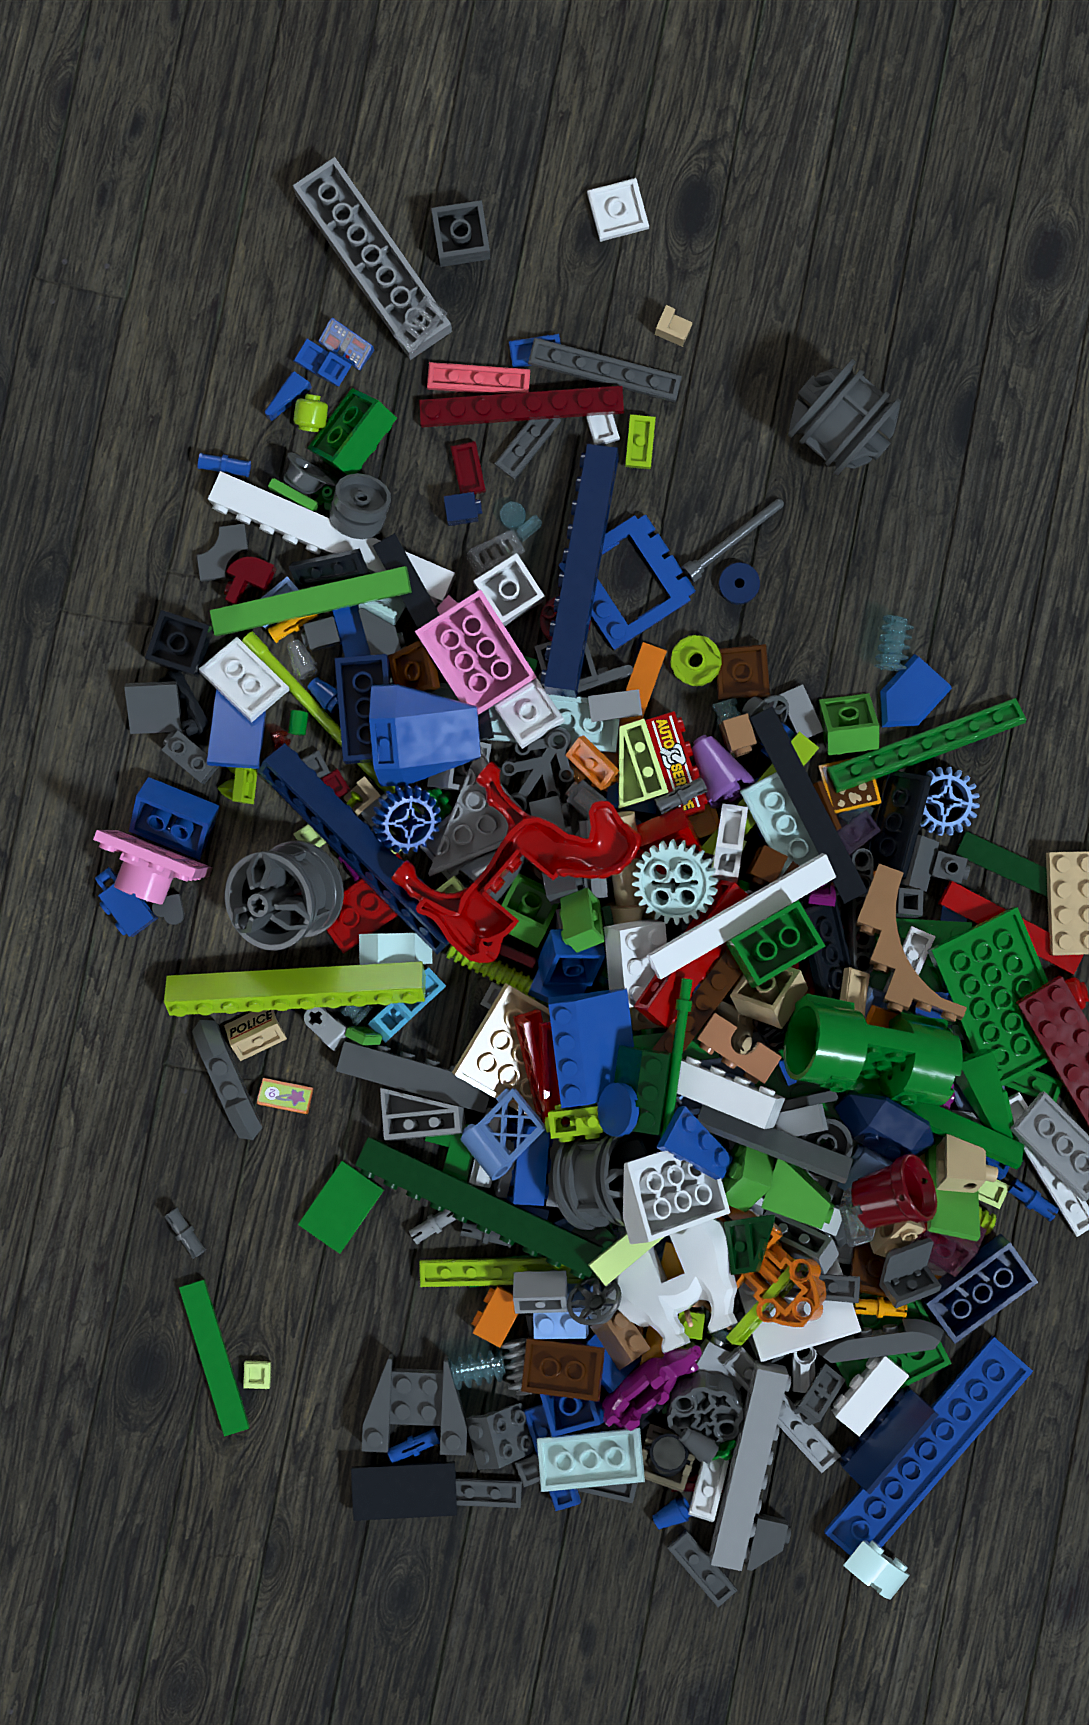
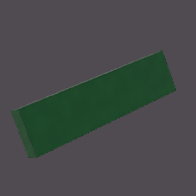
M967 831L964 832L954 855L967 858V861L1048 898L1047 869L974 834Z

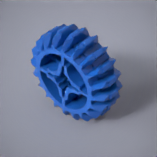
M405 784L403 791L399 786H395L394 794L386 791L388 797L385 800L378 798L381 807H373L374 812L378 814L371 817L373 823H375L373 831L378 833L376 838L383 842L386 848L392 847V850L396 853L401 849L404 854H408L410 847L414 852H418V845L420 844L427 848L425 841L427 839L434 840V836L431 833L432 831H439V827L435 824L441 822V817L437 815L440 812V808L435 805V798L430 797V793L427 790L421 791V788L416 785L412 789L410 785ZM412 802L422 804L424 814L414 811ZM389 825L399 827L398 830L401 832V836L391 834Z

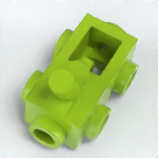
M596 1103L574 1108H561V1104L554 1105L555 1110L549 1111L548 1117H545L547 1133L550 1132L551 1139L559 1138V1142L574 1141L575 1136L585 1135V1139L601 1137L600 1133L604 1132L599 1123L598 1105ZM563 1117L570 1119V1126L563 1125Z

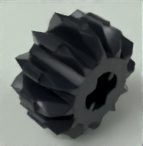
M753 1019V1025L766 1045L774 1052L784 1050V1040L788 1025L785 1024L783 1029Z

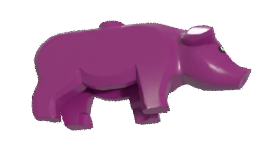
M681 1346L663 1353V1357L651 1358L640 1365L622 1381L614 1392L608 1393L603 1400L604 1423L608 1427L614 1423L618 1428L633 1431L640 1425L642 1414L647 1413L657 1403L663 1405L669 1399V1394L679 1376L694 1373L699 1369L696 1361L702 1355L701 1348L699 1346L691 1348Z

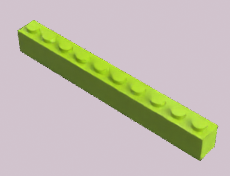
M420 961L171 975L166 977L164 1003L169 1015L178 1017L190 1014H234L245 1011H286L299 1008L309 1010L317 1007H362L372 1004L390 1005L391 1003L414 1004L416 1002H425L426 974L423 962Z

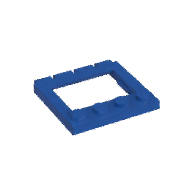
M634 515L606 533L602 555L619 545L621 540L630 535L671 598L651 608L639 616L636 621L628 625L600 581L597 580L591 617L613 651L690 602L689 596L696 591L687 576L677 580L676 577L682 574L683 570L674 556L671 555L666 559L662 557L670 550L660 535L656 534L651 538L648 536L656 529L647 515L639 519ZM562 562L558 567L564 572L566 564Z

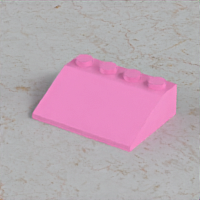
M481 589L415 631L458 700L477 706L478 715L537 678Z

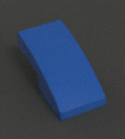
M306 339L293 361L337 387L340 386L352 366L331 351L324 350L309 339Z

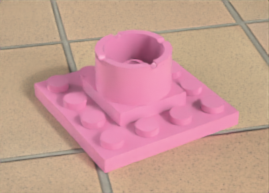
M97 830L93 839L100 842L99 847L104 850L122 852L120 860H123L114 887L130 895L134 893L136 897L156 904H163L173 878L187 882L188 880H201V878L209 877L213 868L119 830Z

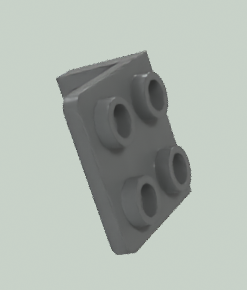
M931 1238L915 1240L905 1247L892 1249L886 1255L879 1286L895 1309L940 1292L941 1284L927 1266L934 1243Z
M515 1403L492 1414L473 1415L466 1418L478 1470L499 1469L533 1452V1444L525 1413L523 1412L524 1407L521 1403Z

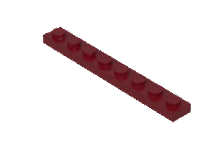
M623 386L420 400L422 428L624 414Z

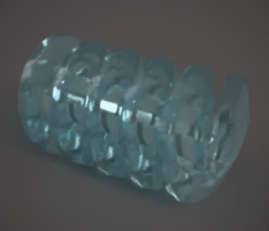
M883 616V621L888 624L881 626V630L886 634L880 635L879 640L885 644L877 646V650L883 654L876 655L875 660L881 664L874 665V667L890 671L905 670L907 666L901 664L900 661L906 660L909 657L903 654L902 650H908L910 646L905 644L904 640L912 639V636L908 635L906 630H912L914 626L908 624V619L903 617Z
M498 1348L496 1357L491 1350H488L486 1359H484L481 1352H478L477 1360L475 1361L471 1354H468L466 1362L462 1360L461 1356L457 1357L456 1364H453L450 1359L453 1381L457 1390H461L463 1381L468 1388H471L473 1380H475L478 1386H481L483 1378H485L488 1384H491L493 1376L496 1377L498 1382H502L503 1374L506 1375L501 1348Z

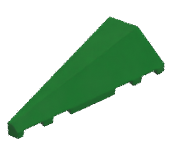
M980 1049L976 1053H963L961 1075L955 1076L956 1083L985 1127L1018 1141V1138L1013 1136L1010 1130L1014 1125L1007 1091L1003 1090L1000 1082L1003 1072L1002 1069H997L995 1060L999 1056L997 1049Z

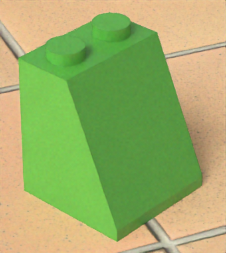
M777 1158L773 1170L771 1189L765 1194L761 1208L822 1229L824 1223H830L833 1215L834 1204L831 1203V1195L803 1168Z

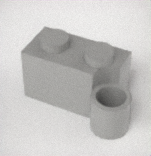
M712 1336L711 1340L705 1338L702 1345L690 1339L691 1343L686 1344L685 1348L699 1346L702 1352L701 1357L696 1361V1364L699 1366L697 1371H707L715 1375L723 1374L733 1380L734 1387L740 1390L742 1385L721 1363L733 1351L725 1347L726 1342L716 1336Z

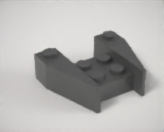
M390 1354L363 1423L362 1451L388 1452L391 1424L441 1426L440 1455L466 1456L468 1433L466 1415L449 1356L444 1358L443 1370L393 1368L394 1354Z

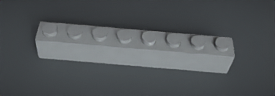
M758 1360L754 1362L743 1409L744 1419L740 1423V1432L736 1438V1447L733 1450V1457L709 1551L711 1565L742 1571L743 1563L748 1562L750 1555L748 1542L749 1538L754 1537L756 1523L753 1521L755 1513H760L762 1499L759 1496L761 1489L765 1490L768 1475L765 1474L767 1465H771L773 1460L772 1442L773 1440L777 1441L779 1435L778 1417L784 1414L785 1401L783 1397L785 1391L788 1392L791 1385V1376L788 1375L786 1366Z

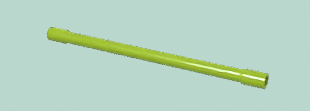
M253 631L247 634L242 642L289 686V691L342 747L340 726L277 660ZM373 762L357 763L385 794L386 791H390L392 794L395 793V786H380L374 771ZM412 803L414 811H418L420 814H422V812Z

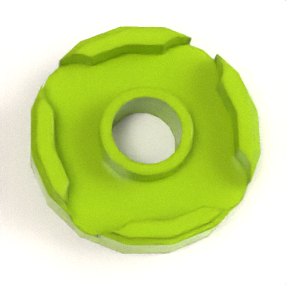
M690 635L680 640L674 647L671 657V668L675 676L684 684L703 686L711 682L719 674L722 665L721 653L718 646L708 637ZM694 654H700L703 658L701 665L698 667L690 665L689 660Z

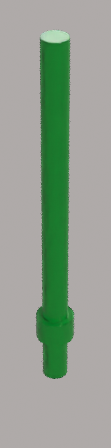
M682 978L680 997L676 999L675 1010L678 1011L660 1138H662L675 1112L688 1012H691L692 1001H690L692 979Z

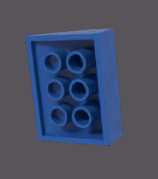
M627 988L548 998L561 1108L590 1105L599 1102L604 1088L614 1083L619 1045L634 1047Z

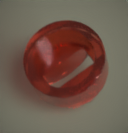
M277 730L270 733L276 750L284 743L289 747L291 739H284L285 736L289 735L288 732Z

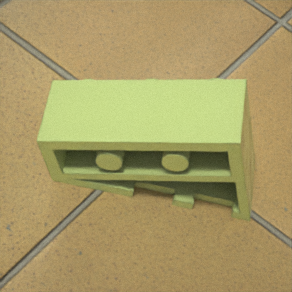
M645 719L619 727L618 769L620 771L618 772V809L668 793Z

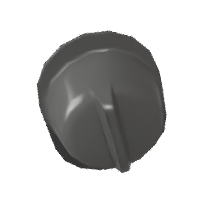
M290 452L287 455L290 465L284 476V481L298 492L303 494L316 493L323 485L336 486L340 480L335 475L313 465L296 453Z

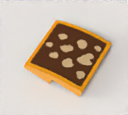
M850 759L818 766L820 779L824 783L836 814L882 803L876 779L836 793L826 770L828 767Z

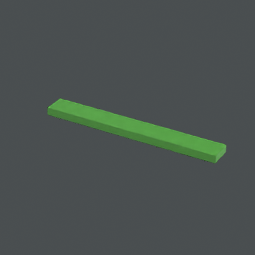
M404 566L210 610L214 635L221 636L412 593L408 570Z

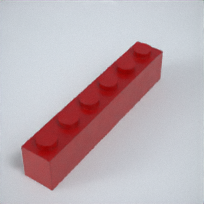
M720 880L715 887L718 889L717 893L710 895L714 899L712 905L706 904L709 908L707 912L703 913L700 911V917L697 920L694 918L685 932L749 895L735 882ZM724 942L662 979L657 978L655 974L633 1007L653 1024L669 1028L677 1018L678 1010H675L676 999L680 997L682 978L693 980L691 998L692 992L698 983L705 978L707 970L713 961L720 956L721 950L726 943Z

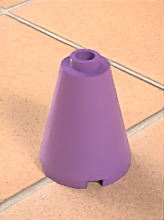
M703 735L693 742V757L700 777L707 787L708 792H706V796L711 808L722 807L721 802L724 800H728L729 803L737 800L742 796L741 790L751 786L750 783H755L754 778L713 736L707 737Z

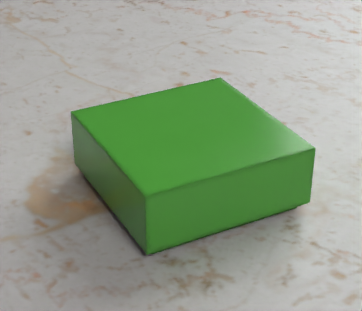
M365 1026L348 1027L345 1034L346 1037L361 1045H380L382 1040L381 1034Z

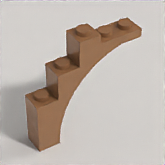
M879 864L856 926H859V930L871 936H874L875 933L880 934L869 964L874 965L873 969L884 974H888L889 971L893 972L883 1002L888 1004L887 1008L902 1013V1010L908 1011L911 1002L916 1003V1008L925 1012H930L931 1009L940 1012V1017L948 1021L955 1022L956 1019L961 1020L967 1007L941 998L918 976L907 959L900 942L896 923V900L903 872Z

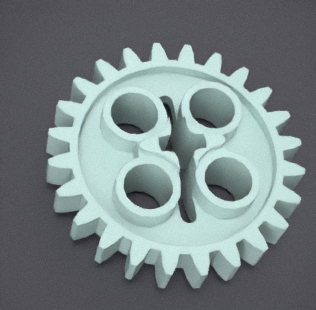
M672 839L669 847L664 841H661L659 849L652 845L650 853L645 851L642 854L644 860H638L636 866L640 869H636L632 875L639 879L634 880L632 886L639 887L640 889L634 893V896L643 897L639 905L647 904L649 906L646 910L647 914L655 911V920L662 915L664 916L665 924L671 918L674 919L676 925L680 923L681 918L687 924L691 920V915L697 920L700 917V911L706 913L709 909L706 904L712 905L714 902L713 897L710 895L717 893L718 889L712 886L717 884L718 879L711 877V875L716 872V868H708L709 863L712 861L711 858L703 860L702 856L705 851L702 850L699 853H695V844L688 849L686 848L685 840L677 846L675 839ZM656 865L664 866L667 874L658 873ZM681 865H689L693 870V874H686L682 870ZM672 878H675L676 883H680L678 887L675 886L673 881H670ZM691 880H697L698 883L696 884V883H694V882H689V881H691ZM652 881H655V882H663V883L653 884ZM659 890L665 891L669 899H661L657 892ZM683 890L693 892L695 899L686 898Z

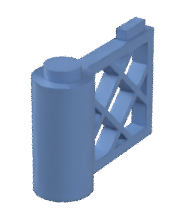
M506 1088L496 1098L499 1103L477 1125H468L462 1133L461 1142L491 1180H497L506 1174L512 1167V1163L546 1129L542 1120L514 1088L511 1090ZM513 1098L519 1104L518 1115H508V1103ZM494 1117H501V1133H495L488 1125ZM507 1118H518L517 1134L507 1133ZM524 1118L531 1119L537 1126L531 1134H523ZM507 1136L517 1137V1148L512 1153L506 1148Z

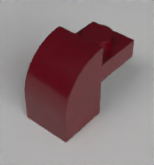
M243 557L234 561L226 571L234 580L229 581L225 588V600L232 605L239 604L248 584L267 592L277 570L276 567L256 557Z

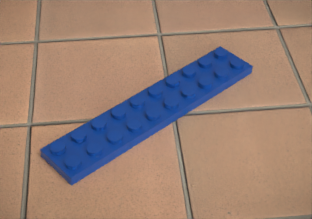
M992 1335L932 1404L931 1407L938 1414L937 1418L875 1490L868 1494L861 1487L826 1527L824 1533L850 1556L865 1540L869 1543L873 1540L882 1547L1030 1376L1033 1370Z

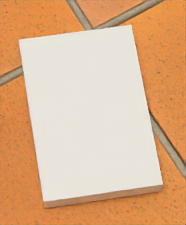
M238 637L233 639L199 668V672L251 723L289 691V686Z

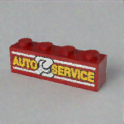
M674 711L645 720L668 793L675 790L674 787L678 785L681 787L699 778L700 774L697 765L692 766L689 758L693 756L689 741L684 742L682 732H685L682 718H677ZM706 793L687 801L688 804L684 806L681 804L672 810L682 806L688 817L705 812L704 805L708 804Z

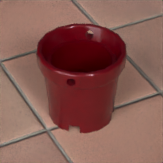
M906 1154L896 1158L893 1164L858 1178V1180L852 1183L851 1197L853 1206L860 1205L863 1213L857 1216L862 1224L869 1229L906 1221L914 1223L930 1221L937 1212L938 1202L933 1179L926 1165L914 1154Z

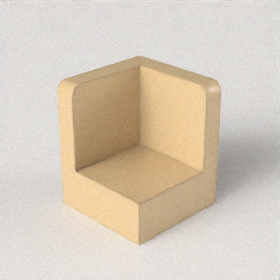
M666 305L656 327L655 335L683 347L692 322L674 315L675 309Z
M365 776L357 782V786L344 796L346 802L351 798L352 791L362 797L363 802H357L352 808L359 817L364 809L381 796Z

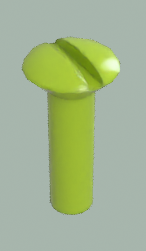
M354 791L351 792V798L346 803L351 809L357 802H363L362 797Z

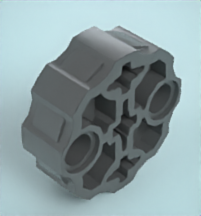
M697 1371L685 1379H678L671 1390L670 1398L667 1400V1421L669 1428L673 1429L678 1437L686 1427H689L715 1440V1444L719 1446L720 1443L733 1440L739 1434L740 1423L744 1419L743 1396L741 1391L734 1387L733 1380L723 1374L715 1375L707 1371Z

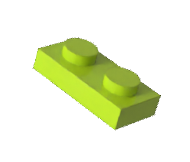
M630 415L625 467L651 469L656 417Z

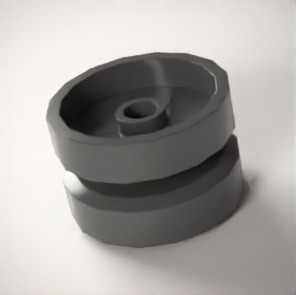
M359 473L347 475L341 478L335 487L329 519L333 527L345 536L362 540L373 538L380 534L384 527L386 514L391 503V493L384 483L370 475Z

